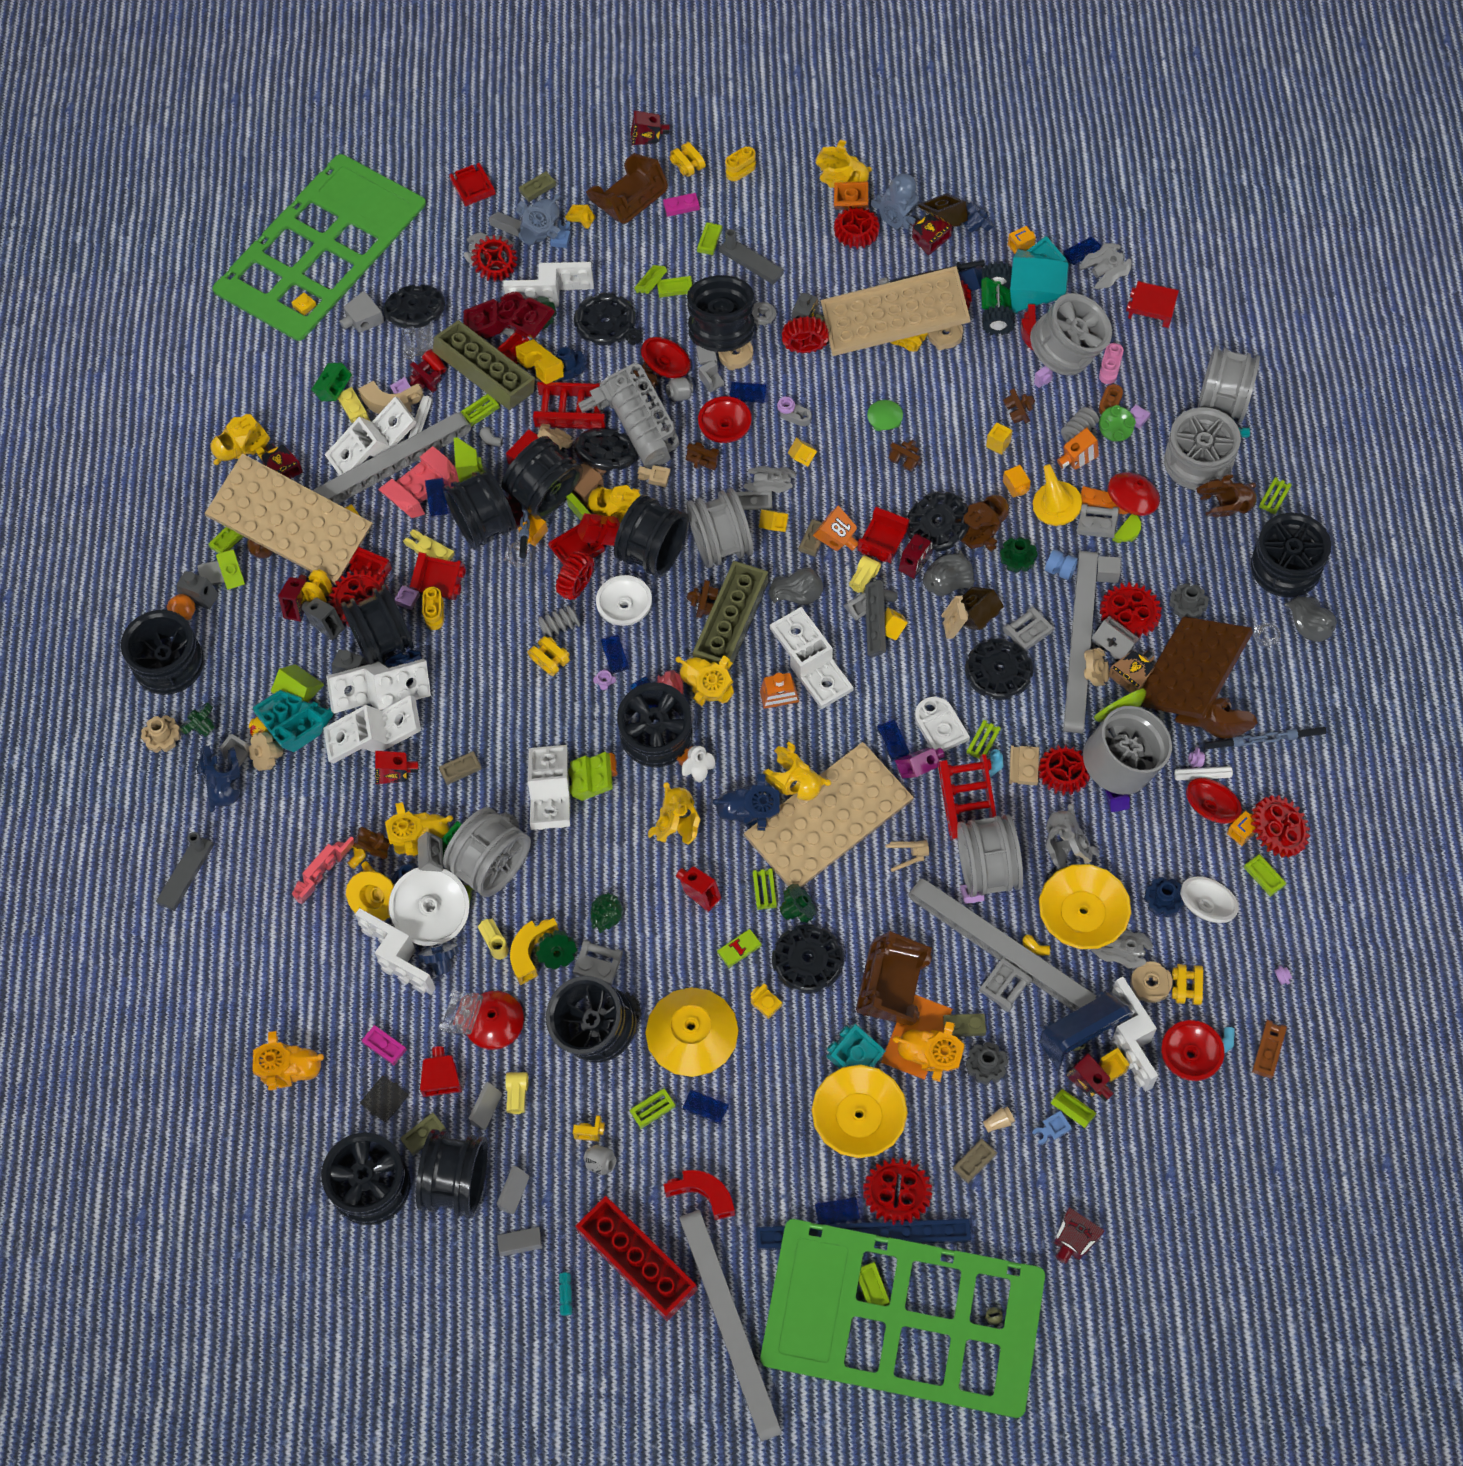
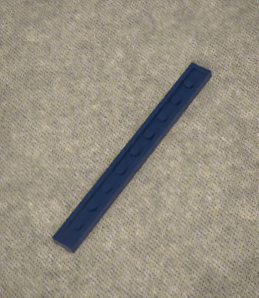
M970 1219L912 1221V1223L904 1221L903 1225H901L900 1221L896 1222L895 1225H892V1222L824 1224L920 1244L971 1242ZM785 1226L756 1227L757 1251L781 1250ZM810 1228L809 1235L821 1237L822 1230ZM875 1241V1246L888 1245V1243Z

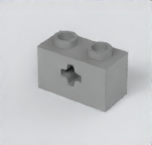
M1110 616L1103 621L1092 637L1099 647L1107 649L1114 658L1120 660L1130 653L1140 639Z

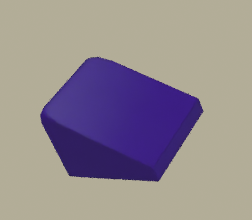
M1105 790L1111 812L1128 810L1130 808L1128 794H1116Z

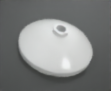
M629 575L616 576L607 580L599 588L596 596V606L599 614L609 623L620 626L639 622L648 614L652 605L649 587L639 578Z
M1191 877L1181 887L1180 893L1183 902L1199 918L1213 923H1226L1236 917L1239 910L1238 902L1232 892L1219 882L1206 877Z

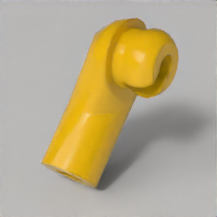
M352 847L354 856L347 864L352 869H355L365 859L366 851Z
M1025 935L1023 937L1022 944L1025 948L1036 955H1050L1049 945H1039L1032 935Z

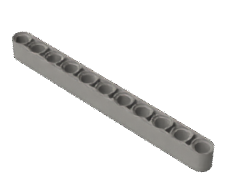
M454 413L312 491L339 504L420 460V456L432 446L439 450L453 442L454 437L461 438L469 433L471 425L462 413Z
M1079 550L1063 732L1083 734L1088 684V680L1084 676V669H1086L1084 652L1091 648L1098 552Z
M920 879L909 892L908 896L913 902L1001 961L1004 958L1032 978L1033 984L1071 1010L1076 1011L1096 999L1095 994L925 879Z
M696 1210L680 1216L681 1225L759 1439L763 1442L782 1434L701 1212Z

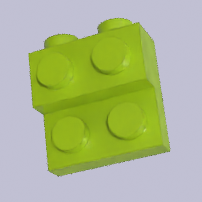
M603 752L591 758L583 756L570 762L571 767L568 769V774L572 785L569 786V791L573 797L584 801L613 789L609 753Z

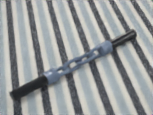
M521 504V510L524 513L520 519L522 529L519 532L520 558H526L530 520L528 519L529 513L525 510V506Z
M1326 727L1302 730L1292 729L1286 730L1285 733L1270 732L1254 737L1250 735L1237 736L1231 739L1203 742V747L1206 750L1230 746L1241 747L1262 741L1270 743L1277 742L1280 739L1295 740L1300 737L1326 734ZM1276 735V739L1267 740V736ZM1249 738V742L1244 743V739Z

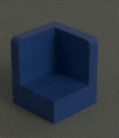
M981 265L959 273L960 279L963 280L964 285H968L970 291L981 288Z

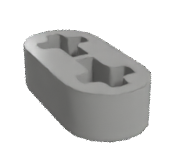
M796 404L793 412L789 414L780 412L782 419L799 426H808L812 421L810 410Z

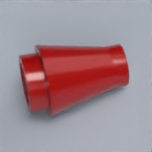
M432 349L423 354V361L427 362L431 369L436 370L440 375L446 372L447 367Z

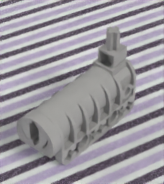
M631 364L608 376L600 383V387L590 391L591 397L578 403L582 413L595 406L599 410L610 406L611 409L614 408L646 468H652L653 465L661 466L671 460L669 452L679 446V439L674 425L640 364ZM636 369L638 371L639 377L633 374V370ZM643 384L645 390H641L639 386ZM647 395H650L652 398L650 402L648 401ZM656 412H658V415H659L660 419H657V418H656V416H655V413H656ZM662 423L666 424V430H664ZM670 437L674 440L672 445L668 443V438Z

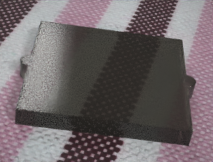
M382 1075L360 1104L369 1110L372 1116L375 1115L387 1123L409 1094L398 1087V1083H393Z

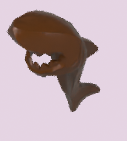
M1227 697L1215 699L1205 719L1178 715L1174 719L1176 723L1201 727L1209 734L1224 739L1242 735L1258 724L1257 718L1251 712L1238 709L1231 710L1232 706Z

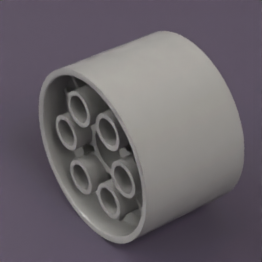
M1135 706L1119 707L1109 713L1087 739L1083 749V761L1091 778L1102 788L1116 794H1133L1142 790L1168 762L1172 752V741L1165 725L1151 712Z

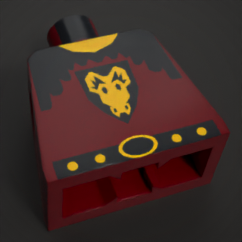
M641 111L633 112L631 145L657 144L660 134L669 135V124H660V115Z
M931 214L926 215L922 220L914 216L915 224L912 225L910 223L913 227L912 239L928 256L951 238L952 226Z
M269 443L265 446L266 453L261 455L265 466L289 479L303 473L299 461L285 445L275 447L273 443Z
M299 575L298 578H288L280 591L278 598L284 619L302 621L304 616L302 605L307 601L302 588L306 582H309L307 576Z
M1089 1054L1079 1060L1065 1074L1090 1098L1097 1093L1106 1102L1114 1094L1106 1086L1110 1077Z

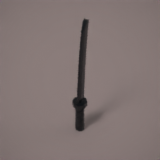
M984 260L963 264L956 262L958 273H961L962 270L979 265L984 267L985 262ZM937 269V270H933V271H928V272L918 273V274L909 275V276H905V277H901V278H896V279H893V280H891V281H889V282L891 283V282H895V281H899V280H903V279H907V278H911V277H915V276H919V275H923V274H927V273H931V272H935V271H939V270H943V269Z

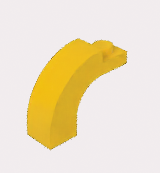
M554 918L550 920L545 919L536 927L533 921H530L516 934L510 949V961L520 985L538 976L536 968L531 961V952L538 943V939L545 933H553L555 930H559Z

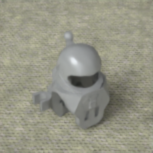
M1073 804L1068 805L1067 811H1057L1050 815L1046 825L1047 832L1049 833L1046 839V849L1053 863L1059 869L1067 866L1066 858L1070 850H1073L1074 855L1083 858L1085 864L1092 861V855L1100 856L1096 847H1090L1088 839L1079 827ZM1054 835H1060L1063 841H1054Z

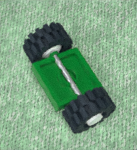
M989 263V266L985 265L982 269V309L985 310L982 314V327L987 334L990 332V335H1005V332L1008 334L1014 328V312L1012 310L1011 293L1009 287H1011L1012 266H1009L1008 263Z

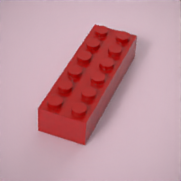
M607 1196L575 1226L577 1232L667 1322L698 1291L697 1285Z

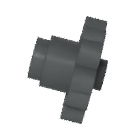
M1185 583L1177 586L1176 591L1171 593L1169 605L1174 608L1173 613L1180 618H1200L1202 612H1205L1208 608L1209 598L1204 596L1205 590L1198 585L1190 586Z
M986 1042L983 1047L977 1044L969 1051L966 1068L970 1076H975L977 1083L988 1085L991 1080L998 1083L1005 1076L1008 1059L1004 1051H999L997 1044Z

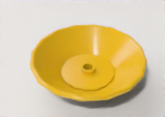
M1073 864L1056 871L1044 883L1039 897L1040 917L1048 932L1061 943L1077 949H1099L1115 942L1126 930L1131 916L1130 896L1122 882L1108 870L1091 864ZM1084 909L1087 913L1082 914L1080 910Z
M690 987L673 991L658 1001L648 1017L645 1035L648 1049L660 1066L677 1075L695 1077L711 1073L726 1063L736 1048L739 1029L735 1013L725 999L710 990ZM694 1025L695 1028L690 1030L688 1029V1026Z
M865 1065L842 1067L827 1076L815 1091L811 1108L814 1128L823 1142L839 1154L855 1158L877 1156L892 1147L904 1131L908 1114L905 1095L896 1081L880 1069ZM860 1112L863 1114V1117L857 1118L855 1114Z

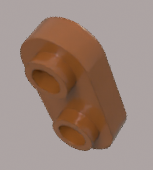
M1111 384L1106 387L1099 404L1101 415L1106 409L1115 405L1119 406L1123 396V389L1119 385Z

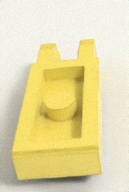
M350 387L342 391L338 401L351 423H354L358 417L370 421L353 388Z
M411 530L410 534L419 541L418 544L409 538L403 540L404 544L413 549L417 554L422 552L426 553L428 557L448 561L455 555L453 550L425 535L423 536L416 530Z

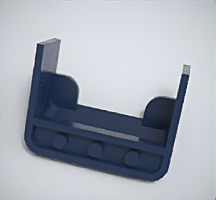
M1103 991L1095 997V1000L1056 1022L1050 1021L1045 1024L1039 1043L1058 1070L1061 1068L1064 1056L1114 1026L1130 1020L1133 1012L1129 1006L1112 992L1107 993Z

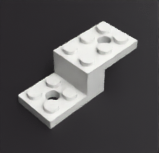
M591 262L539 263L538 280H506L503 283L505 294L510 292L524 293L522 296L525 299L532 298L536 300L538 297H547L550 302L555 304V307H559L560 290L594 289Z
M394 397L372 422L358 417L326 452L325 456L337 473L342 475L362 464L369 456L375 457L397 445L415 426L417 421L400 398ZM397 418V423L393 426V420ZM347 451H349V456L347 459H345V454Z
M802 607L770 624V630L790 655L791 669L821 709L853 691V686L832 659L833 648ZM797 628L801 630V633L795 635L791 633V630ZM824 681H830L832 683V686L824 687L822 683Z
M424 659L391 668L376 662L371 665L326 676L331 711L333 713L366 704H371L376 709L382 710L409 695L415 697V700L431 696L427 662ZM413 678L412 685L406 686L407 680ZM347 686H352L351 692L345 694V688Z
M409 695L382 711L364 705L324 727L328 761L336 763L362 748L374 753L375 751H384L420 732L421 727L415 697Z
M567 745L529 748L528 787L530 794L531 830L570 826Z
M359 908L355 916L362 928L361 931L369 937L372 935L377 937L381 943L375 952L378 959L377 962L381 965V970L388 975L395 974L404 984L411 983L420 993L424 994L427 992L432 995L436 988L430 974L408 963L416 951L410 936Z
M1124 977L1116 980L1112 993L1126 1003L1133 1014L1130 1020L1117 1026L1112 1038V1045L1114 1049L1119 1048L1130 1064L1128 1070L1131 1069L1134 1073L1135 1082L1139 1087H1143L1146 1092L1153 1088L1158 1074L1140 1047L1152 1041L1157 1028Z

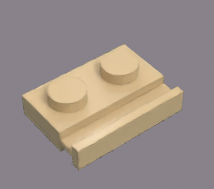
M955 596L941 615L945 618L943 625L947 639H953L968 620V613L965 610L964 603H961L962 596Z
M1011 745L1009 784H1038L1039 747H1014Z

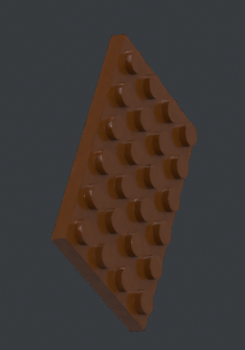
M1183 617L1154 665L1153 672L1142 687L1146 690V696L1140 707L1205 719L1252 636V628Z

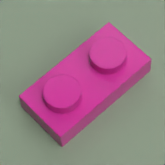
M696 193L663 199L667 217L700 210Z
M375 1025L361 1040L364 1045L393 1066L407 1050L406 1047Z

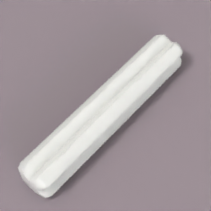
M429 396L422 397L415 417L417 423L411 429L408 438L423 430L432 403V399Z
M1230 766L1176 769L1174 772V777L1177 781L1194 780L1197 778H1231L1233 775V770Z

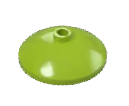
M1142 688L1122 697L1102 709L1093 718L1095 721L1102 723L1109 713L1119 707H1140L1146 696V690Z

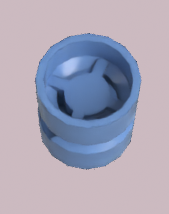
M1053 549L1046 563L1045 571L1053 575L1058 573L1060 578L1069 581L1077 566L1078 558L1071 555L1064 556L1063 552Z

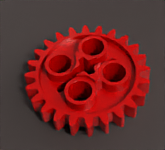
M363 569L360 574L354 570V575L347 572V578L341 575L342 581H335L337 587H331L333 593L329 594L330 599H332L329 601V604L335 608L342 623L347 620L340 603H346L350 598L360 602L371 597L368 596V593L372 592L371 589L376 588L379 590L381 589L380 585L384 583L383 579L379 580L377 574L372 577L371 571L365 575ZM353 586H359L356 590H351Z
M1128 582L1127 587L1121 583L1120 588L1113 586L1112 591H1107V595H1104L1101 601L1099 613L1102 614L1101 621L1110 616L1131 633L1137 635L1138 638H1141L1142 633L1148 636L1149 631L1153 632L1155 626H1158L1162 608L1159 607L1160 601H1155L1157 595L1151 596V589L1144 591L1145 586L1138 588V583H1136L1132 587L1131 583Z
M1271 795L1258 802L1256 807L1252 809L1254 814L1250 817L1254 821L1250 824L1256 827L1252 832L1258 833L1259 836L1256 837V840H1262L1261 846L1266 845L1267 852L1273 850L1274 856L1280 854L1281 858L1285 856L1290 858L1305 849V845L1309 843L1306 839L1310 837L1306 832L1310 828L1305 826L1308 820H1303L1302 818L1305 814H1299L1298 812L1300 807L1294 808L1293 801L1287 803V798L1285 797L1281 800L1280 795L1275 798Z
M892 1158L891 1164H888L886 1160H883V1166L876 1164V1171L870 1169V1176L865 1177L866 1183L863 1185V1190H865L863 1198H866L865 1205L871 1206L870 1213L877 1211L876 1218L884 1216V1223L888 1219H892V1225H895L896 1220H899L901 1225H903L904 1219L912 1223L913 1216L920 1219L919 1212L925 1214L926 1207L930 1206L929 1199H932V1193L930 1192L932 1191V1185L928 1184L930 1178L924 1177L925 1170L918 1172L919 1165L917 1164L912 1167L911 1160L907 1164H903V1158L899 1160V1163H896L895 1159ZM901 1175L898 1207L894 1208L897 1176ZM890 1178V1179H892L893 1181H892V1182H885L884 1179ZM911 1181V1182H913L914 1184H913V1185H907V1184H905V1182ZM887 1197L890 1199V1201L885 1202L881 1199ZM908 1200L912 1203L906 1205L903 1201Z

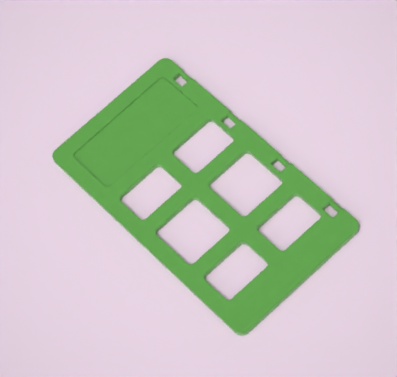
M343 154L336 155L328 163L327 167L295 198V201L262 233L261 237L239 257L226 274L221 276L213 285V292L215 295L292 339L301 341L426 206L425 199ZM330 169L334 170L330 175L326 174ZM298 203L301 204L297 210L294 209ZM311 203L338 217L324 233H320L296 219ZM348 225H353L378 239L365 254L360 255L335 241ZM286 229L314 243L293 267H288L264 253ZM265 238H267V242L264 245L261 244V242ZM324 251H329L354 265L333 289H328L303 275ZM254 263L282 277L267 294L239 279ZM232 273L235 274L231 280L227 279ZM293 285L304 289L322 300L308 316H303L278 302Z
M791 1219L785 1224L760 1360L762 1365L767 1368L1012 1418H1020L1024 1415L1026 1409L1045 1272L1037 1266ZM810 1228L822 1230L821 1237L809 1235ZM875 1241L888 1243L887 1250L874 1248ZM865 1252L891 1256L897 1259L891 1300L888 1306L861 1302L856 1299L862 1258ZM941 1254L954 1256L953 1263L940 1261ZM917 1261L958 1269L961 1272L953 1319L911 1312L905 1309L913 1262ZM1007 1268L1020 1269V1275L1007 1274ZM978 1274L1008 1279L1010 1281L1005 1323L1002 1329L972 1324L970 1322L973 1294ZM854 1317L879 1321L886 1325L879 1370L876 1373L848 1368L844 1365L851 1321ZM903 1327L944 1334L950 1337L943 1385L937 1386L895 1377L894 1368L900 1333ZM967 1340L994 1344L1000 1347L995 1388L992 1396L962 1391L959 1388Z

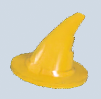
M1051 464L1043 466L1046 484L1035 493L1033 511L1037 518L1047 525H1066L1080 514L1082 507L1081 494L1070 483L1059 481Z
M364 861L361 864L363 871L354 875L347 884L346 898L348 905L355 914L360 908L384 921L390 918L389 898L394 884L385 875L376 872L367 861Z

